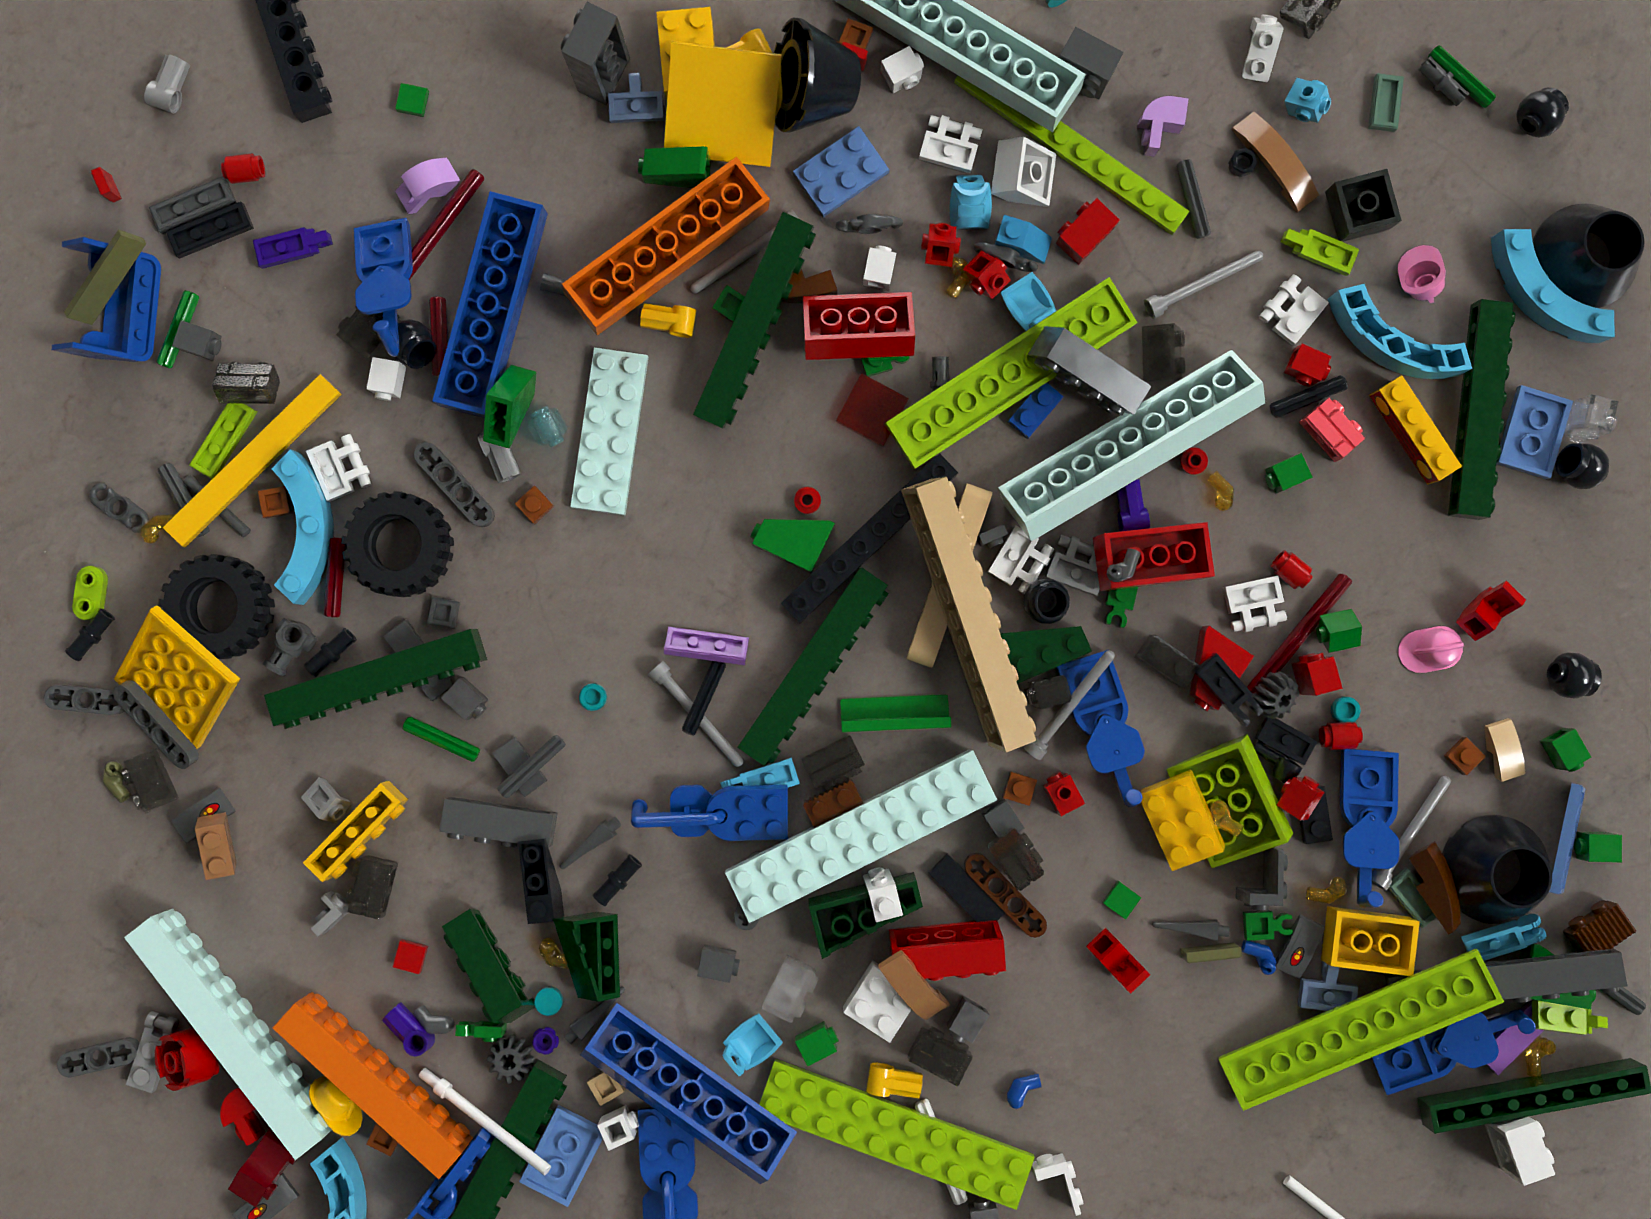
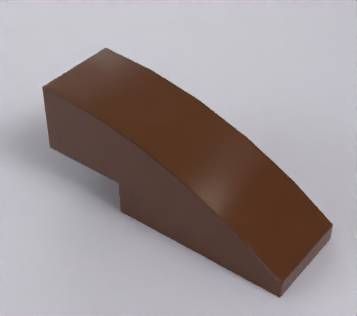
M802 269L799 275L794 273L790 284L794 285L788 299H782L781 302L803 303V296L837 295L838 290L831 270L807 278L804 277Z
M1434 841L1416 851L1409 860L1423 879L1416 886L1417 890L1449 935L1461 924L1460 904L1452 872L1444 855Z

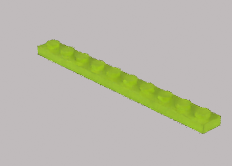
M956 77L954 82L956 85L1050 151L1056 153L1060 158L1170 235L1175 233L1189 213V210L1062 121L1051 132L962 77Z

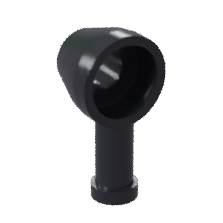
M1258 740L1255 744L1254 749L1256 753L1274 763L1272 776L1279 781L1286 783L1288 779L1292 780L1293 777H1297L1303 770L1300 765L1266 747L1261 741Z

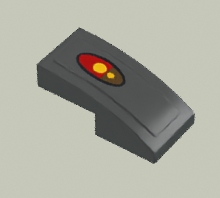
M219 788L182 812L171 822L187 844L197 838L195 826L198 817L226 812L228 817L235 813V809Z
M1299 915L1291 927L1293 934L1286 935L1287 942L1276 958L1277 969L1298 979L1301 978L1309 965L1325 930V926L1303 915Z
M281 1174L275 1182L278 1187L268 1201L263 1198L256 1208L246 1202L232 1215L235 1219H271L295 1200L299 1194L286 1176Z

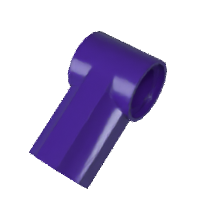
M1137 479L1116 491L1119 505L1118 526L1120 532L1150 528L1149 513L1143 504L1140 479Z
M402 1002L382 1019L386 1026L403 1043L404 1050L410 1056L422 1055L432 1048L435 1043V1034L427 1033ZM415 1035L423 1038V1048L416 1045Z

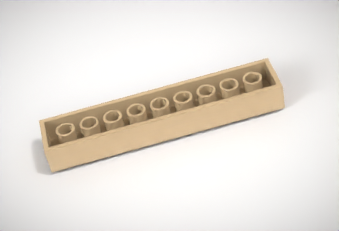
M947 477L929 479L902 489L910 518L988 745L1007 753L1036 741L1034 735L1036 726L1030 716L1028 717L1025 708L1027 706L1026 697L1022 691H1019L1016 682L1019 679L1015 667L1010 664L1008 644L1005 639L1001 638L999 632L1001 623L997 614L992 611L990 591L983 585L981 579L983 570L977 560L975 561L972 552L974 544L971 536L965 532L963 526L965 517L959 507L957 508L954 499L956 491L953 483L948 481Z

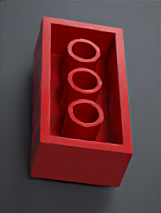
M912 292L803 296L805 360L914 356L915 325Z
M1208 522L1104 533L1093 537L1100 591L1202 580L1215 576ZM1128 548L1141 552L1134 575L1131 578L1120 582H1113L1108 579V567L1112 564L1115 565L1123 562Z
M997 920L889 929L891 956L902 950L914 963L917 971L924 979L938 981L950 976L968 978L972 974L982 973L992 976L1006 971L1004 938Z

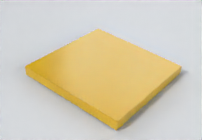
M672 41L664 148L704 146L708 147L710 160L730 162L737 157L742 164L770 167L782 54Z
M156 605L149 610L114 680L119 685L127 680L136 682L198 749L205 741L240 678Z

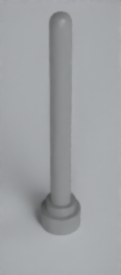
M792 209L787 212L788 214L798 218V216ZM776 227L690 286L691 292L694 294L699 293L769 244Z
M1255 251L1165 296L1153 295L1145 299L1144 306L1148 315L1152 319L1163 315L1164 311L1168 308L1167 306L1261 261L1263 253Z
M1108 650L1101 656L1041 734L1035 736L1036 741L1023 746L1031 756L1041 760L1047 753L1048 741L1115 657L1113 651Z
M662 661L647 675L654 683L657 681L659 685L663 684L689 713L693 702L670 677L672 675L669 671L671 668ZM704 715L700 727L734 766H741L743 764L742 757Z
M1442 776L1400 838L1399 861L1450 785L1451 780L1449 777ZM1396 865L1390 869H1373L1372 883L1387 891L1393 882L1391 880L1393 876L1391 873Z

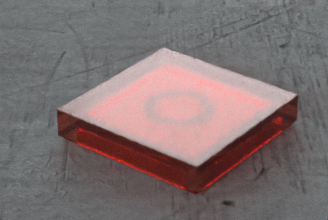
M861 373L836 422L883 447L890 435L884 423L901 413L909 398Z

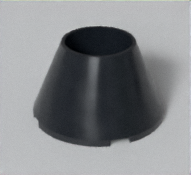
M794 17L789 19L782 28V32H786L782 43L776 42L774 49L775 54H782V102L777 114L778 119H775V125L781 132L791 133L851 112L857 102L861 85L860 60L854 51L802 18Z
M1575 204L1558 210L1541 224L1533 238L1537 259L1555 286L1572 299L1595 308H1601L1615 302L1629 289L1635 279L1645 243L1643 231L1633 217L1626 213L1595 204ZM1588 232L1597 235L1605 242L1610 254L1608 268L1598 264L1590 255L1586 241Z
M1500 815L1480 816L1461 825L1462 827L1446 842L1442 854L1452 872L1462 913L1483 923L1503 924L1513 920L1517 921L1520 917L1534 910L1547 896L1552 884L1549 858L1542 841L1535 832L1516 819ZM1514 851L1520 862V877L1511 891L1500 896L1494 885V869L1503 855Z

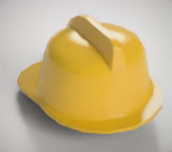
M322 1076L315 1079L310 1085L309 1098L328 1127L340 1136H350L356 1133L361 1127L363 1119L361 1108L327 1077Z

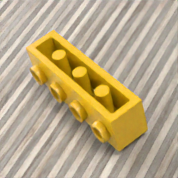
M390 781L380 783L318 846L303 864L321 882L331 878L338 879L348 869L345 864L351 858L356 860L367 849L365 844L371 838L373 840L377 839L386 830L384 824L390 818L395 820L405 810L403 805L408 799Z

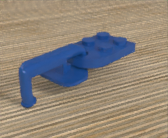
M407 218L354 228L356 273L362 283L355 291L356 307L359 312L366 315L383 312V320L373 324V330L377 332L387 353L393 357L398 356L400 350L397 309L403 308L411 300V283L409 278L413 271L410 224Z
M1106 651L1056 667L1067 700ZM1112 661L1072 711V715L1076 725L1084 733L1091 736L1086 745V751L1092 767L1099 773L1113 771L1124 804L1127 807H1134L1141 803L1143 797L1140 791L1132 788L1126 767L1139 763L1144 757L1145 750L1139 732L1125 724L1128 716V704Z
M1342 749L1340 811L1346 823L1351 827L1343 836V857L1349 865L1357 867V904L1362 908H1377L1382 906L1384 899L1379 892H1371L1372 868L1390 869L1399 861V838L1389 828L1394 822L1398 811L1399 753Z
M787 784L728 786L719 789L713 795L701 785H681L671 792L670 812L646 813L648 806L641 799L635 800L632 804L631 824L636 828L671 827L672 831L680 837H700L710 829L714 835L728 841L788 839Z
M1513 1010L1489 1019L1480 1012L1448 1025L1446 1028H1441L1372 1057V1061L1386 1095H1390L1447 1075L1457 1062L1469 1068H1478L1492 1063L1496 1060L1499 1053L1493 1033L1518 1025V1029L1522 1033L1531 1034L1535 1031L1536 1025L1521 1010Z
M654 1108L638 1109L640 1173L644 1182L650 1188L642 1200L643 1219H697L698 1197L696 1192L688 1186L696 1166L695 1137Z
M481 1127L446 1175H442L440 1179L436 1177L406 1219H412L416 1213H419L425 1219H448L454 1211L457 1201L456 1182L459 1179L463 1182L465 1181L478 1159H481L489 1149L495 1136ZM433 1190L434 1192L431 1196L440 1202L434 1211L428 1208L433 1202V1199L429 1197Z

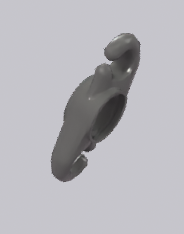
M866 214L858 216L857 220L852 219L849 222L840 220L836 223V228L843 232L874 234L881 232L882 229H887L889 226L894 229L899 228L903 225V220L895 216Z
M979 242L974 245L976 252L979 253L982 250L993 257L999 258L1007 268H1014L1024 272H1034L1038 269L1036 262H1027L1025 258L1020 257L1016 250L1009 247L997 246L986 242Z
M98 483L91 488L89 493L91 503L108 517L118 520L127 528L132 527L131 519L138 515L142 518V523L139 526L133 527L132 531L134 533H141L148 527L150 521L148 514L129 498L116 494L112 488H108L106 490L107 498L101 501L97 498V492L106 489L107 485L105 483ZM122 500L125 503L126 509L122 515L117 516L113 511V505L117 501Z

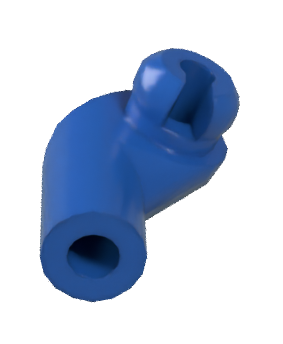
M1244 939L1241 952L1255 956L1264 974H1273L1276 971L1277 963L1270 947Z
M1039 1074L1017 1078L1012 1082L1007 1093V1101L1012 1108L1018 1109L1023 1106L1028 1090L1042 1087Z

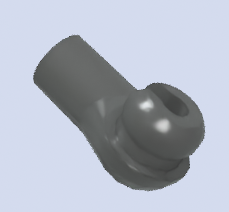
M1128 548L1123 562L1115 565L1112 564L1108 567V579L1113 582H1120L1131 578L1134 575L1141 552Z
M424 1005L417 1008L413 1013L424 1030L429 1034L448 1033L455 1025L452 1017L432 1016Z

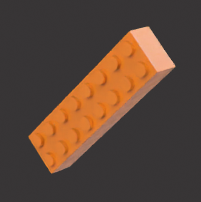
M735 157L562 283L563 292L598 336L768 211L770 198L741 161Z
M311 992L295 1002L274 1025L273 1029L435 1177L440 1179L473 1139L469 1129L460 1122L456 1123L443 1105L435 1104L423 1087L414 1085L409 1080V1075L406 1071L392 1065L388 1061L389 1057L385 1052L375 1049L368 1043L369 1039L364 1033L358 1030L355 1031L349 1026V1022L344 1015L339 1012L335 1013L327 1006L328 1002L323 996Z

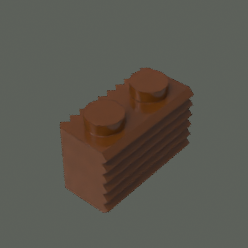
M848 778V781L843 780L842 784L834 785L833 789L829 788L828 791L819 792L818 796L814 795V798L809 797V800H804L803 806L815 828L864 803L853 780Z
M1602 900L1593 904L1590 908L1592 910L1584 917L1577 916L1568 923L1569 927L1563 930V933L1569 939L1576 952L1613 949L1618 943L1636 933V929L1618 903L1608 900Z

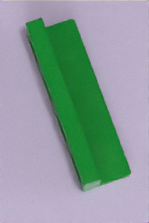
M948 695L848 698L840 700L842 732L951 728Z

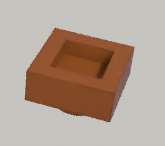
M848 18L839 42L841 44L842 42H847L866 50L873 33V27Z
M535 485L515 503L533 524H536L554 507Z
M285 486L258 491L263 518L268 519L293 514L290 495Z
M1462 737L1444 755L1462 775H1468L1486 757L1467 737Z
M1010 771L1002 797L1030 806L1037 779Z
M376 1123L366 1145L391 1157L398 1142Z

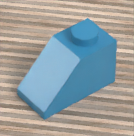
M1004 215L994 245L1009 247L1016 250L1020 257L1044 264L1052 237L1030 222Z

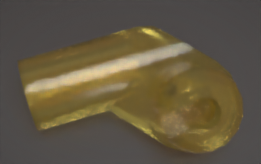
M953 257L952 267H949L953 271L955 279L946 290V293L954 299H957L970 281L963 271V268L968 263L965 259Z
M1215 471L1207 481L1216 489V508L1220 511H1226L1232 507L1234 488L1218 471Z
M176 514L153 516L141 528V536H143L146 543L157 542L159 538L158 532Z
M1217 800L1213 802L1210 811L1214 824L1238 837L1244 825L1231 818L1228 805L1224 801Z
M1335 877L1330 881L1331 886L1326 889L1308 887L1306 899L1327 904L1333 903L1345 895L1347 891L1346 882L1343 878Z
M551 938L543 939L540 942L539 951L546 964L569 969L564 954H561L554 940Z
M1538 1038L1526 1050L1527 1075H1542L1541 1059L1545 1055L1554 1054L1556 1051V1045L1552 1040Z

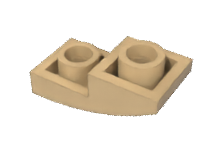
M1507 718L1485 725L1486 750L1493 753L1495 778L1503 782L1524 775L1523 753L1512 720Z

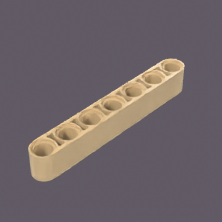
M967 483L958 507L962 510L965 517V523L963 524L965 532L971 536L975 546L993 492ZM933 582L906 657L909 661L930 668L934 665L947 628V622Z

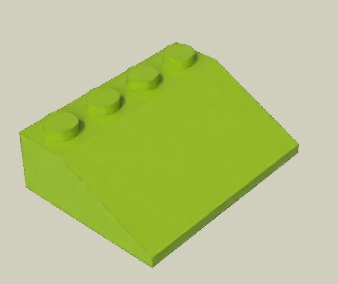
M1248 734L1222 743L1166 769L1170 778L1188 770H1192L1225 843L1224 852L1207 858L1211 868L1288 843L1292 837L1293 831L1283 809L1277 806L1279 802Z

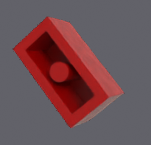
M1098 198L1091 204L1085 202L1076 212L1079 217L1073 223L1068 220L1057 232L1060 236L1056 244L1078 265L1109 235L1120 221Z
M1310 653L1299 656V662L1291 664L1300 695L1317 696L1343 689L1334 656L1324 657L1323 653Z

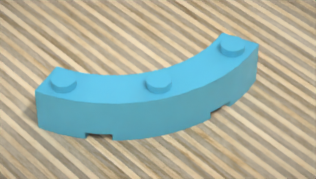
M1504 229L1491 237L1493 259L1496 269L1500 270L1505 282L1503 286L1514 303L1531 320L1550 332L1555 331L1575 341L1601 343L1615 337L1614 310L1600 309L1582 304L1563 293L1548 278L1537 259L1531 229Z
M1365 284L1340 289L1328 298L1332 313L1348 339L1368 358L1391 371L1415 378L1445 379L1460 376L1472 369L1465 343L1451 345L1423 344L1414 341V338L1386 324L1378 315L1380 313L1373 304Z
M290 449L272 470L283 482L291 497L296 514V541L291 559L274 586L293 604L304 605L322 580L321 576L328 561L330 538H333L334 525L330 502L326 501L313 467L301 453Z
M342 1137L310 1163V1165L317 1174L325 1195H328L330 1207L328 1219H366L367 1201L363 1176L352 1150Z

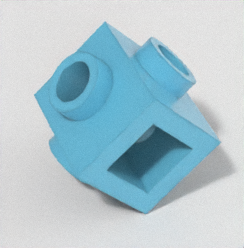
M1296 78L1285 99V105L1288 115L1294 116L1302 122L1312 121L1318 123L1322 115L1328 112L1331 98L1329 97L1328 88L1324 83L1318 80L1308 81Z

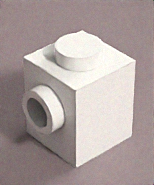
M908 46L882 60L880 71L891 92L895 93L903 88L908 90L916 86L921 79L924 64L920 55L917 52L914 54L911 47Z
M886 246L870 247L863 286L889 291L896 253L891 252V248Z
M372 357L367 390L375 394L374 398L391 401V397L400 398L406 366L398 361Z
M627 1105L601 1116L598 1122V1129L608 1151L635 1138L639 1122L633 1111L629 1112Z

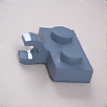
M629 73L630 92L608 93L610 123L664 121L662 91L642 92L640 73Z
M1323 961L1321 967L1322 980L1300 979L1297 1004L1300 1008L1329 1011L1357 999L1358 986L1337 982L1339 967L1330 966Z

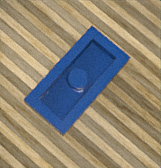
M1045 383L1030 394L1008 420V423L1028 439L1064 396L1051 385Z

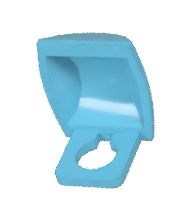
M982 175L956 176V183H953L950 196L951 226H955L956 229L989 228L992 210L990 183L985 182Z
M1033 272L1001 292L1008 310L1025 331L1056 312L1048 291Z
M758 1013L740 1024L724 1040L723 1044L726 1047L722 1056L734 1072L741 1076L744 1070L747 1071L771 1056L783 1042ZM732 1056L736 1059V1063L731 1058Z

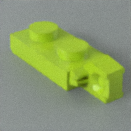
M1288 229L1284 232L1280 241L1293 248L1292 253L1344 276L1350 274L1359 252L1358 248L1313 229H1301L1300 233Z
M1538 1000L1532 1001V1020L1536 1025L1535 1029L1587 1035L1592 1034V1028H1608V1017L1592 1015V1009Z

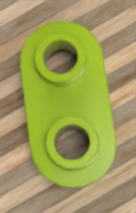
M86 566L77 574L72 609L74 614L80 619L92 620L100 609H104L108 576L100 567ZM89 575L93 577V581L90 584L87 583ZM85 602H88L89 608L87 611L83 609V604Z

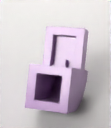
M1163 96L1155 99L1147 106L1137 124V128L1144 129L1141 145L1145 146V156L1154 157L1160 149L1162 131L1179 134L1183 129L1186 120L1188 98Z
M447 158L431 159L419 163L406 171L401 176L404 182L395 192L407 213L413 214L417 213L430 198L446 196L459 183L460 179Z

